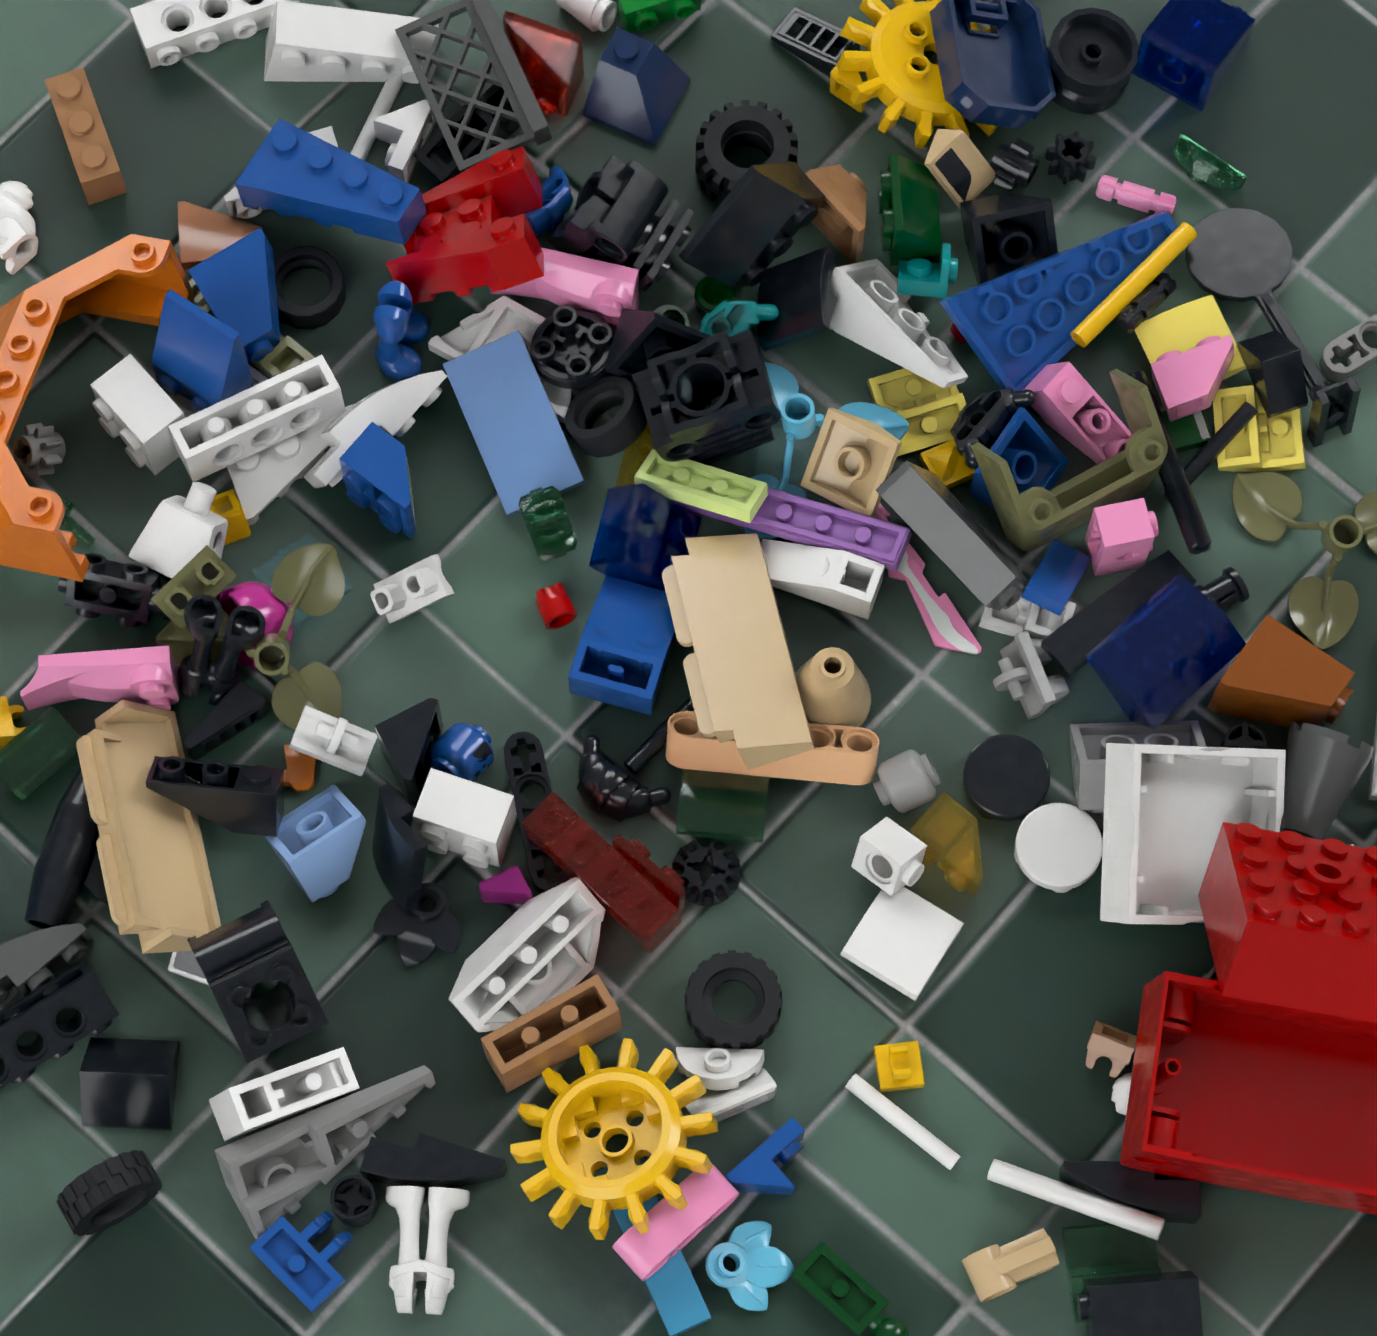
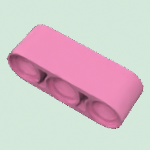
M713 1164L710 1174L692 1172L679 1184L688 1203L686 1208L681 1211L670 1205L664 1197L647 1212L649 1216V1232L640 1234L633 1225L612 1246L615 1252L641 1281L647 1280L739 1196L740 1193Z

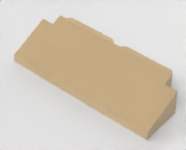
M758 534L685 538L689 555L671 556L673 565L663 570L662 579L677 640L684 647L693 646L694 653L689 654L684 659L683 666L701 734L705 737L716 736L720 743L735 739L737 749L748 770L815 749Z
M121 700L94 720L96 728L79 738L76 742L90 815L98 826L100 836L96 841L110 915L114 923L118 925L120 935H139L142 954L192 951L187 939L193 936L198 938L221 927L197 813L146 787V780L155 756H175L185 759L175 711Z

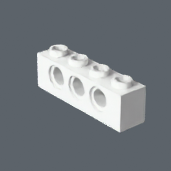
M153 0L130 8V12L150 67L154 68L160 65L169 66L175 64L185 56L197 52L212 51L222 43L234 39H246L253 36L257 31L268 28L277 0H263V2L257 5L248 4L253 0ZM282 0L300 3V0ZM216 13H225L220 18H211ZM178 26H187L183 31H172Z
M320 355L169 425L168 428L175 449L192 481L195 482L337 416L346 410L341 388L323 355Z

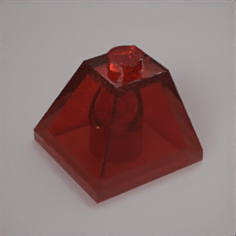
M505 11L503 16L504 31L541 111L547 114L558 113L567 116L584 77L582 36Z

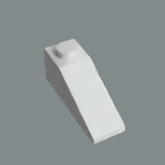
M341 1047L228 1088L210 1098L209 1102L223 1139L227 1141L359 1089V1085L345 1049Z

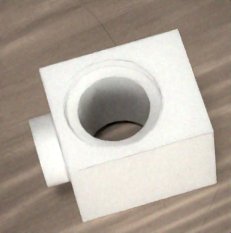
M885 817L860 836L851 867L892 896L905 885L909 887L914 885L921 877L925 868L922 861L927 845L890 818Z

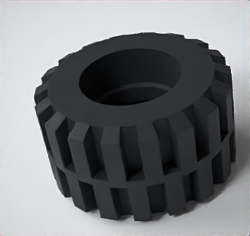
M741 100V106L734 107L732 102L724 104V112L721 113L715 109L710 113L709 122L703 121L700 126V135H697L695 168L696 174H698V184L701 189L706 188V197L711 202L717 198L719 199V206L749 170V168H741L731 164L724 157L735 148L748 146L761 150L769 158L763 164L795 162L797 164V134L792 133L793 125L789 119L782 121L781 111L774 108L770 112L767 110V103L758 101L757 106H751L750 100Z

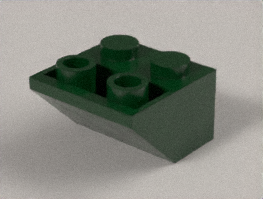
M898 154L889 155L888 169L880 172L881 189H878L879 214H883L882 251H889L890 266H899V260L909 261L914 258H923L931 263H939L942 239L937 180L927 167Z

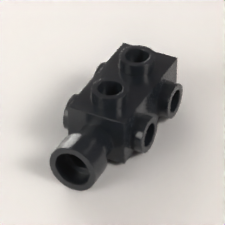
M88 553L84 555H86L90 564L83 582L59 578L58 591L66 593L65 606L76 608V614L81 617L96 618L101 614L117 617V623L125 627H138L142 623L147 624L154 613L164 615L165 620L171 621L151 601V598L162 589L159 588L161 573L150 570L143 564H123L107 560L99 554Z

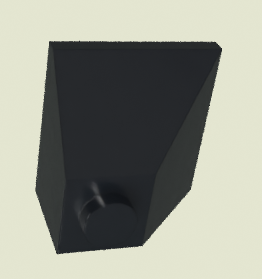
M997 194L960 202L965 243L978 285L1058 253L1052 200L1050 198Z

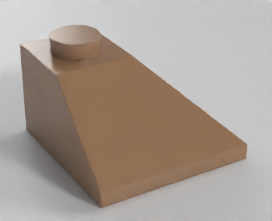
M840 164L809 170L805 174L826 196L816 208L818 214L812 223L851 264L861 262L867 199L864 183L855 173L849 174Z

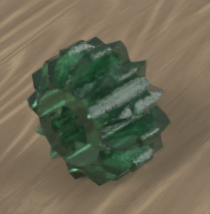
M554 486L543 489L540 487L529 491L530 494L520 497L518 505L539 558L543 561L553 557L557 559L567 555V552L576 549V535L558 489Z

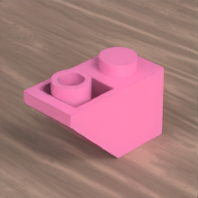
M1231 335L1222 338L1220 336L1207 337L1198 342L1193 349L1182 353L1179 350L1167 352L1158 357L1157 362L1151 364L1152 378L1170 422L1210 407L1234 358V346Z

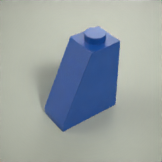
M261 228L188 270L215 317L240 333L248 362L251 360H262L273 351V347L281 342L273 248Z

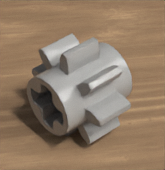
M42 423L24 425L25 435L16 436L13 442L12 452L15 462L24 468L26 474L35 472L36 476L54 474L53 465L62 463L66 453L63 437L54 431V426L52 425L44 427Z

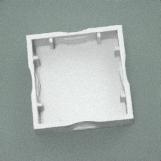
M1106 743L1100 921L1183 925L1190 922L1204 923L1198 894L1222 823H1250L1260 829L1280 832L1284 813L1286 750Z

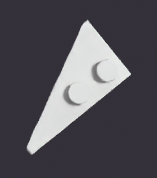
M339 415L227 466L248 525L255 524L260 519L259 514L275 498L281 499L290 490L291 484L295 480L301 479L325 454L324 451L330 446L319 434Z

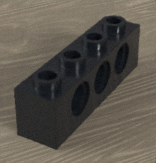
M86 960L0 1012V1089L11 1082L19 1083L26 1080L35 1072L36 1066L49 1058L58 1059L66 1055L73 1049L75 1042L88 1034L97 1035L103 1032L112 1024V1019L119 1015ZM63 1008H76L74 1017L69 1021H56L58 1012ZM27 1031L38 1033L36 1040L32 1044L27 1046L17 1044L18 1038Z

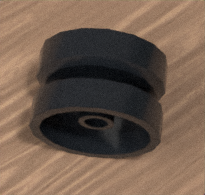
M1092 7L1074 10L1061 18L1052 32L1047 47L1056 93L1052 100L1071 112L1082 114L1104 112L1118 102L1136 67L1139 53L1135 33L1124 19L1108 10Z

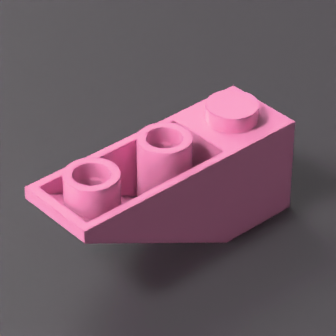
M1069 361L1046 365L1026 386L1025 389L1032 390L1036 394V400L1030 406L1045 423L1096 464H1100L1125 450L1127 441L1131 437L1130 430Z

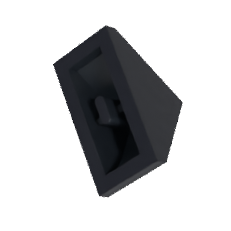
M1277 330L1237 343V348L1268 418L1307 406L1308 397L1301 350Z

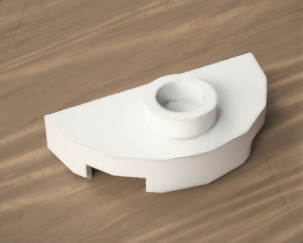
M676 1047L678 1071L689 1078L697 1074L705 1089L715 1091L739 1087L740 1081L749 1078L752 1074L754 1077L757 1076L765 1061L764 1050Z

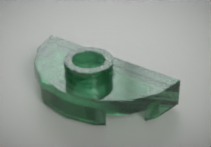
M1180 134L1171 150L1176 160L1187 169V176L1198 184L1207 185L1209 183L1221 189L1237 191L1241 190L1247 180L1245 174L1184 134Z

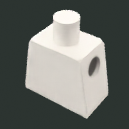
M193 482L187 498L175 495L162 500L131 549L128 557L171 579L206 545L221 559L228 521L226 518L210 511L217 491L207 484Z

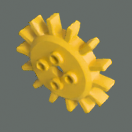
M862 0L859 9L876 27L848 17L840 36L866 48L865 51L844 50L837 62L838 71L866 72L868 80L856 86L850 97L852 104L855 106L878 97L888 107L883 112L878 126V130L884 134L895 126L899 116L915 122L914 140L916 148L923 149L933 133V126H945L946 129L963 130L970 137L964 122L966 118L944 99L939 64L931 63L924 56L925 51L937 53L930 11L941 0L918 2L914 0H893L896 7L892 10L881 0ZM970 22L971 30L981 31L974 22ZM989 27L985 30H982V32L991 33V29ZM912 65H917L921 71L915 70ZM975 123L988 136L993 134L998 127Z
M623 1038L619 1049L617 1067L601 1069L597 1055L587 1044L579 1047L580 1063L585 1070L584 1076L568 1084L560 1073L549 1067L542 1072L549 1090L557 1096L549 1109L541 1108L534 1104H519L517 1112L522 1120L530 1126L542 1128L541 1139L510 1144V1152L517 1164L544 1160L547 1166L521 1183L520 1186L531 1202L558 1186L561 1188L563 1193L548 1214L554 1225L561 1230L582 1204L592 1208L588 1223L589 1230L596 1240H605L609 1228L611 1210L628 1208V1216L632 1224L640 1234L649 1232L650 1228L649 1216L644 1209L643 1202L660 1193L670 1205L681 1211L688 1206L679 1185L671 1181L680 1167L696 1173L710 1174L712 1164L707 1155L698 1150L687 1149V1137L718 1132V1123L712 1112L683 1116L681 1109L700 1098L707 1091L697 1074L671 1090L664 1085L678 1065L673 1052L665 1048L646 1073L636 1069L639 1054L632 1039ZM634 1118H644L640 1125L630 1126ZM592 1129H601L598 1136L594 1138L587 1137ZM617 1134L628 1136V1143L621 1151L609 1152L606 1150V1144L612 1136ZM650 1156L644 1164L637 1165L642 1157ZM608 1168L606 1174L594 1177L598 1169Z

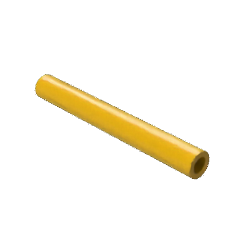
M1182 222L1070 333L1072 339L1079 346L1085 348L1197 238L1195 229L1188 223Z

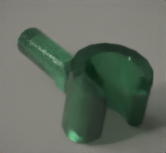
M58 494L65 506V515L61 526L64 525L88 547L91 546L96 539L78 524L75 519L69 516L75 505L66 497Z

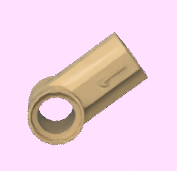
M1044 1228L1000 1247L998 1244L991 1245L962 1260L981 1303L997 1298L1015 1289L1017 1283L1035 1277L1060 1264L1056 1249Z

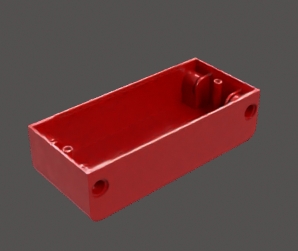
M1169 971L1163 972L1143 987L1120 1164L1128 1168L1189 1180H1200V1182L1377 1215V1024L1221 996L1219 983L1216 980Z

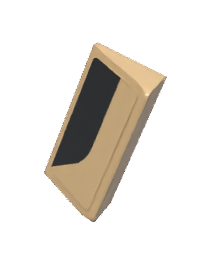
M937 130L924 164L957 207L961 209L960 202L974 200L992 183L996 177V172L963 130Z

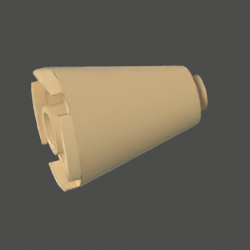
M835 647L822 649L795 672L808 722L859 727L867 719L871 706L870 688L864 675L851 656L844 650Z

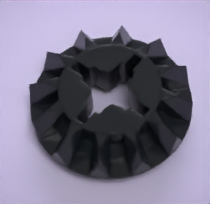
M695 837L690 843L680 847L672 862V881L678 893L687 901L701 906L716 905L727 900L737 889L741 877L740 860L730 844H724L715 837L709 839ZM710 855L712 867L718 870L719 873L718 875L710 874L708 881L705 882V886L701 887L700 872L693 870V867L702 866L704 860H707V856Z

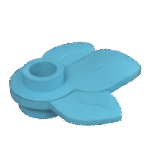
M751 1221L737 1226L732 1231L728 1242L720 1243L710 1250L705 1263L707 1274L712 1282L720 1287L727 1288L734 1303L749 1311L767 1310L768 1293L766 1288L785 1282L795 1269L785 1253L769 1246L772 1227L764 1221ZM724 1257H730L734 1260L736 1264L734 1272L725 1269L723 1265Z

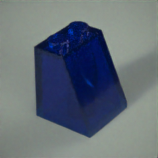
M1169 0L1142 34L1138 61L1132 74L1203 112L1250 39L1256 19L1250 17L1242 8L1234 5L1230 6L1221 0Z

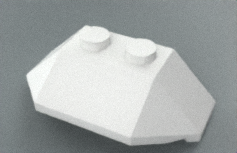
M577 877L529 899L465 960L448 1000L475 1031L489 1032L499 1029L575 987L594 968L600 939L601 922L605 914L604 907Z

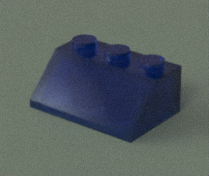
M1177 574L1093 648L1085 658L1129 720L1155 729L1238 655L1246 643L1227 615L1183 575Z

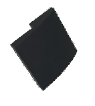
M828 247L768 268L767 276L760 282L757 304H773L778 308L779 315L773 321H760L757 324L759 347L764 352L829 329L838 298L828 288L837 256Z
M386 783L380 786L372 842L373 858L377 871L387 890L402 909L407 911L419 904L428 844L412 829L414 810Z

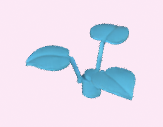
M764 362L781 413L782 427L787 434L786 448L780 481L767 474L752 477V479L767 483L768 488L806 498V493L802 488L787 484L790 478L794 442L796 439L809 437L814 432L816 426L821 428L824 416L823 414H815V407L811 398L799 393V385L791 372L776 364ZM854 402L838 409L878 424L898 440H901L909 429V423L902 416L876 404ZM743 527L746 534L757 533L760 540L778 538L777 536Z

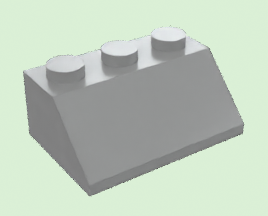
M1198 720L1070 724L1073 790L1078 810L1104 813L1106 743L1207 747Z

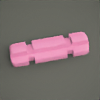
M1108 175L1101 176L1096 189V196L1109 202L1113 198L1118 200L1117 204L1146 213L1149 210L1155 211L1154 214L1168 212L1172 216L1176 205V197L1174 195L1164 192L1157 195L1154 194L1155 189L1125 180L1121 184L1117 182L1118 178Z

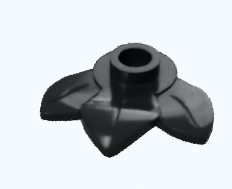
M434 883L422 884L419 904L407 911H404L395 899L390 900L377 915L373 930L375 934L381 936L398 937L399 955L405 966L409 968L425 962L432 955L436 947L448 953H455L462 936L459 920L449 911L450 900L447 892L441 886ZM427 899L434 900L437 906L432 912H424L420 908L423 901Z

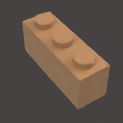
M81 67L44 79L88 205L127 193L84 68Z
M596 974L480 1039L488 1062L508 1093L541 1075L547 1067L552 1069L579 1054V1047L587 1044L591 1047L622 1030L623 1026L619 1008L599 975Z

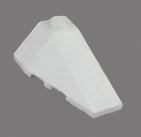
M878 259L835 267L828 288L838 299L829 329L942 388L965 382L968 375L943 341L930 336L926 330L930 323L924 313L913 312L907 303L911 295L897 294V278Z

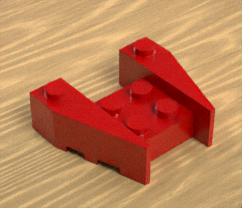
M521 146L513 150H501L491 158L483 160L422 194L426 214L406 244L403 245L408 255L386 262V267L393 280L402 282L408 287L412 296V304L434 301L435 294L441 292L455 291L457 297L472 295L474 287L488 285L491 292L501 291L543 277L544 253L525 216V213L543 207L542 184L524 147Z

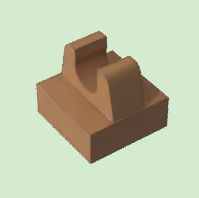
M1096 1020L1087 1044L1086 1066L1093 1069L1097 1058L1101 1056L1108 1057L1112 1061L1109 1076L1117 1077L1124 1066L1130 1062L1137 1036Z

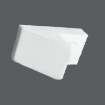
M427 99L380 116L373 121L376 138L391 144L385 158V166L388 167L389 174L409 183L418 163L414 155L427 143L436 122Z

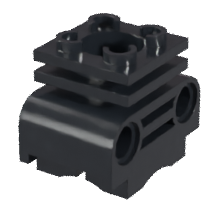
M612 155L605 162L602 171L593 172L587 178L578 193L574 208L576 213L571 214L557 226L548 243L558 249L559 252L639 269V290L646 292L652 285V280L658 283L666 274L671 265V261L667 257L675 245L681 247L690 235L692 229L687 225L694 212L687 208L670 222L681 204L676 199H673L656 213L668 194L669 190L666 184L635 160H631L626 165Z
M750 329L733 336H729L726 331H722L688 348L646 361L648 369L632 374L652 435L654 450L665 461L675 462L690 458L692 461L711 465L775 440L771 426L780 420L781 413L758 340ZM721 396L716 404L703 410L707 404L710 405L712 403L711 400Z
M268 900L261 903L260 908L198 938L193 936L187 939L247 1063L329 1023L301 963ZM279 980L274 989L267 995L256 999L244 998L251 991V987L258 982Z

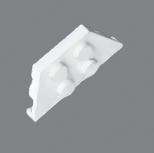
M502 296L487 305L483 312L473 313L460 321V326L442 337L436 335L428 342V347L430 351L450 361L519 330L532 358L530 350L532 337L536 329L546 318L508 297ZM539 375L559 422L566 425L565 415L571 402L572 389L554 386Z

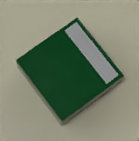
M1203 410L1171 422L1166 411H1161L1177 453L1203 447L1212 438Z

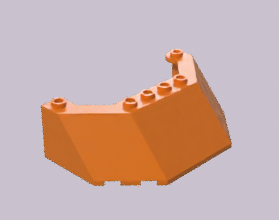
M130 234L27 288L0 307V565L83 582L90 563L86 555L77 554L72 551V548H75L77 544L74 534L59 529L65 515L63 501L53 491L30 487L27 484L7 444L56 325L58 326L83 312L159 326L165 295L170 289L193 303L195 294L170 240Z

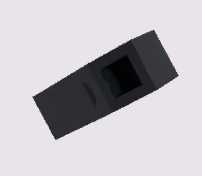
M155 756L146 780V787L233 833L277 837L284 814V769L268 768L262 765L228 764L221 761L189 760L175 756Z

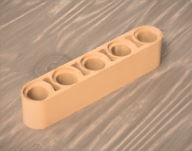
M680 711L670 716L667 722L665 755L666 760L671 765L682 769L847 785H865L870 783L876 775L879 738L873 731L862 727L808 722L815 749L748 770L737 749L735 739L720 743L716 736H703L698 728L695 712Z

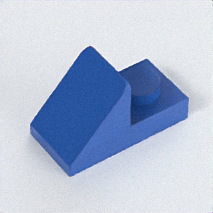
M792 1117L731 1170L725 1178L737 1191L793 1195L795 1186L775 1163L780 1161L785 1165L803 1149L799 1142L803 1140L805 1130Z

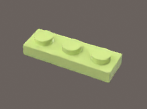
M654 449L651 450L634 476L636 489L747 523H751L768 496V486L765 482L688 459L675 462L665 461Z

